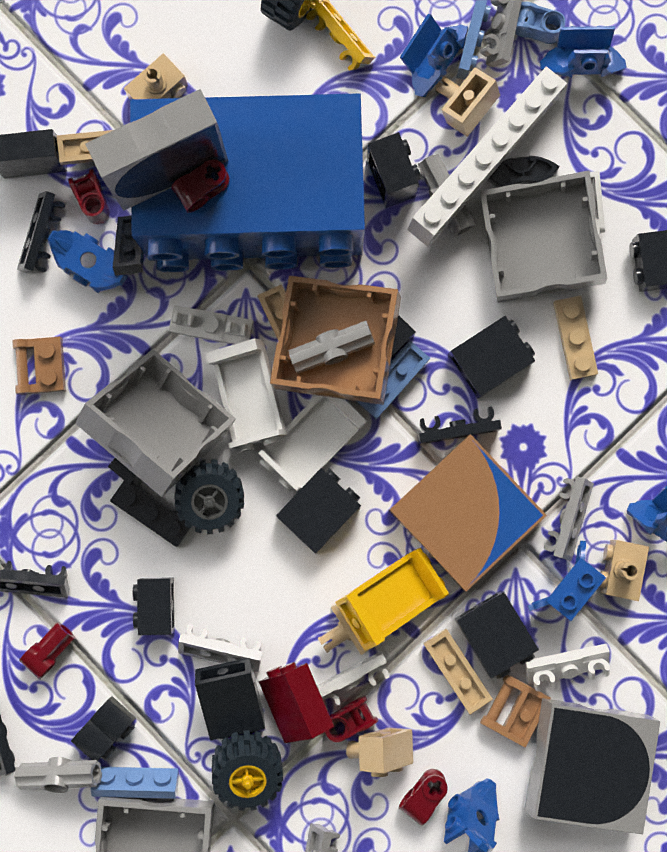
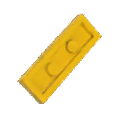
M313 0L316 4L315 10L308 12L306 18L307 20H313L318 16L319 23L315 29L322 31L328 27L330 37L336 43L343 44L347 48V50L340 54L339 59L346 60L349 56L352 57V64L349 65L348 70L354 71L359 68L360 64H370L376 57L330 1Z

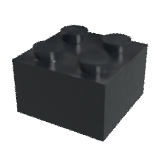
M399 132L368 143L367 162L385 208L415 198L417 188H419L418 181L421 180L417 165H412L409 159V155H411L410 146L406 139H401Z

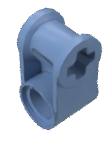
M521 2L515 34L546 44H554L558 41L560 28L565 27L566 20L559 11L544 8L532 2ZM553 24L558 29L549 30L546 25Z

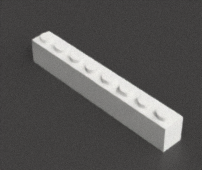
M545 67L413 216L407 230L429 247L555 103L567 83L548 67Z

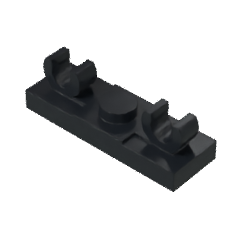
M45 191L38 195L17 266L19 271L25 273L33 272V270L38 273L47 271L46 268L39 266L38 260L40 257L50 259L51 255L47 252H39V249L48 240L50 228H47L49 220L59 222L62 219L54 215V207L63 209L66 206L61 201H54L56 195L54 193Z
M492 406L487 408L488 417L485 419L479 416L478 409L473 410V419L477 423L466 424L465 419L449 422L450 427L438 429L441 424L439 416H434L435 425L432 428H428L425 425L424 418H421L419 426L424 433L417 435L418 443L421 445L467 437L470 434L474 436L497 432L502 429L501 421H492L494 417Z
M8 561L6 568L0 570V591L68 598L70 588L67 581L66 567L62 566L61 572L58 575H52V565H47L45 574H39V572L31 569L13 570L11 561Z

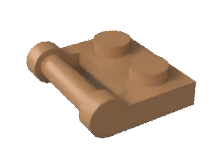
M62 337L12 340L13 349H16L18 385L15 386V393L17 395L66 391ZM34 348L36 384L30 385L28 380L27 349Z
M508 674L503 677L502 681L504 683L487 716L484 715L480 723L526 748L539 722L542 698L551 699V697L536 691L533 687ZM513 688L520 690V693L502 725L496 721Z

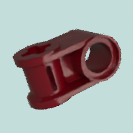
M208 160L192 172L177 179L171 188L186 211L191 213L200 209L213 197L223 192L230 183V177L220 161ZM214 172L219 176V179L216 181L210 176Z
M90 169L88 174L76 179L69 178L68 182L72 192L88 220L93 224H102L107 221L110 210L94 169ZM101 205L98 212L90 213L92 206Z
M365 695L353 700L344 708L330 715L332 722H343L344 730L337 735L332 734L329 730L325 731L329 740L342 742L354 734L370 728L379 721L376 716L372 715L366 703L367 698ZM358 709L361 710V712H362V714H363V716H364V719L361 718V716H360V714H359V712H358Z
M438 769L426 770L413 788L405 794L398 808L420 826H423L429 820L435 808L447 794L448 786L444 774ZM438 781L439 787L433 786L430 789L429 782L436 783Z

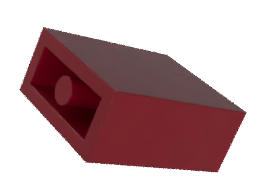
M295 662L283 667L280 665L267 671L268 677L258 681L284 743L313 739L334 727L307 663L296 666Z

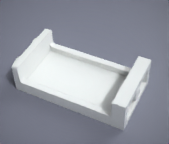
M254 338L205 353L207 364L214 366L223 407L236 418L229 429L232 442L228 443L229 449H238L240 453L255 449L254 444L263 442L264 446L280 442L279 437L287 435L277 391L270 384L272 372L264 340Z
M317 395L286 426L287 435L279 437L280 442L267 445L258 453L263 457L259 462L270 473L275 469L282 476L278 481L289 492L293 489L298 492L367 421L345 399Z

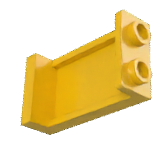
M417 548L335 601L365 651L382 643L385 637L438 600L448 596L449 592L443 579L437 575L432 567L430 558L421 548Z

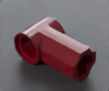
M57 622L39 643L36 642L23 654L19 661L40 680L56 664V659L76 637L66 626Z

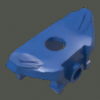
M427 14L400 56V59L412 73V85L415 89V95L426 97L432 88L447 74L446 70L459 49L464 48L468 26L460 24L441 29L432 15Z
M615 26L561 27L557 46L550 50L540 61V69L542 71L545 67H548L555 74L572 78V75L600 74L601 77L622 71L627 66L626 60L617 50L611 47Z
M53 230L48 237V242L58 268L69 276L73 273L72 279L82 286L87 287L90 284L89 286L96 293H99L100 291L122 286L126 281L127 275L115 276L114 250L110 247L105 250L98 246L99 241L86 233L82 236L76 231ZM86 253H93L96 256V263L91 268H85L81 264V258Z
M665 486L652 500H640L635 503H629L627 514L637 521L650 535L653 533L667 542V486Z
M580 541L577 548L576 563L549 597L528 605L529 612L551 605L569 621H572L603 583L606 577L585 561L586 541Z
M486 778L483 781L476 782L464 792L455 794L448 803V817L445 823V844L466 833L470 838L468 852L493 851L497 844L494 841L499 814L496 783ZM477 812L481 813L483 818L478 819Z

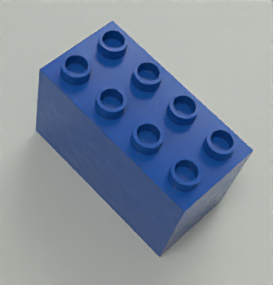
M361 93L205 97L218 123L228 161L222 163L230 177L228 187L209 200L200 209L191 213L186 211L172 188L131 207L132 237L148 260L156 261V270L161 272H185L189 270V260L211 259V269L236 271L244 268V258H265V267L275 270L298 267V257H320V266L324 268L349 267L352 265V256L362 255L365 233ZM180 98L130 99V123ZM215 172L210 175L214 181L219 179Z

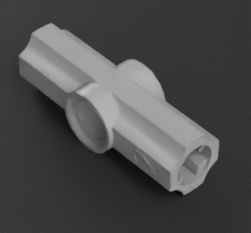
M439 154L431 155L418 163L417 167L430 189L429 195L431 197L450 175ZM466 205L448 224L454 236L461 235L475 226Z
M363 321L340 331L337 329L326 331L318 335L316 340L288 351L295 371L299 374L322 364L331 365L341 362L348 357V354L372 346L375 342L367 321Z
M51 757L48 762L21 763L15 769L14 778L16 787L20 790L45 789L53 793H65L68 791V788L96 787L98 783H101L102 771L101 764L97 760L72 761L64 757Z

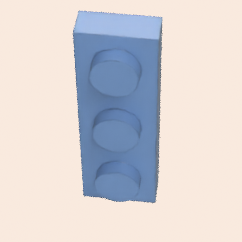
M476 0L456 78L465 80L468 72L476 67L478 56L473 55L475 46L481 47L485 32L480 30L482 21L487 22L491 6L486 5L487 0Z
M409 341L390 363L384 405L356 402L372 417L377 419L425 366L430 357L412 341Z
M101 767V783L90 789L92 797L176 799L179 769Z

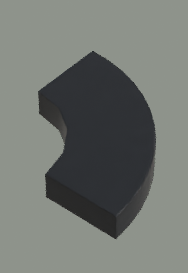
M529 155L528 157L510 158L503 161L487 181L496 188L514 184L538 183L553 177L560 166L538 156Z

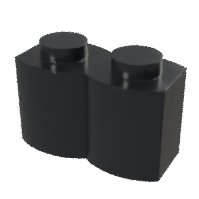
M111 696L73 737L71 742L91 760L98 761L102 758L106 761L117 749L113 746L119 737L125 740L135 727L132 723L136 717Z

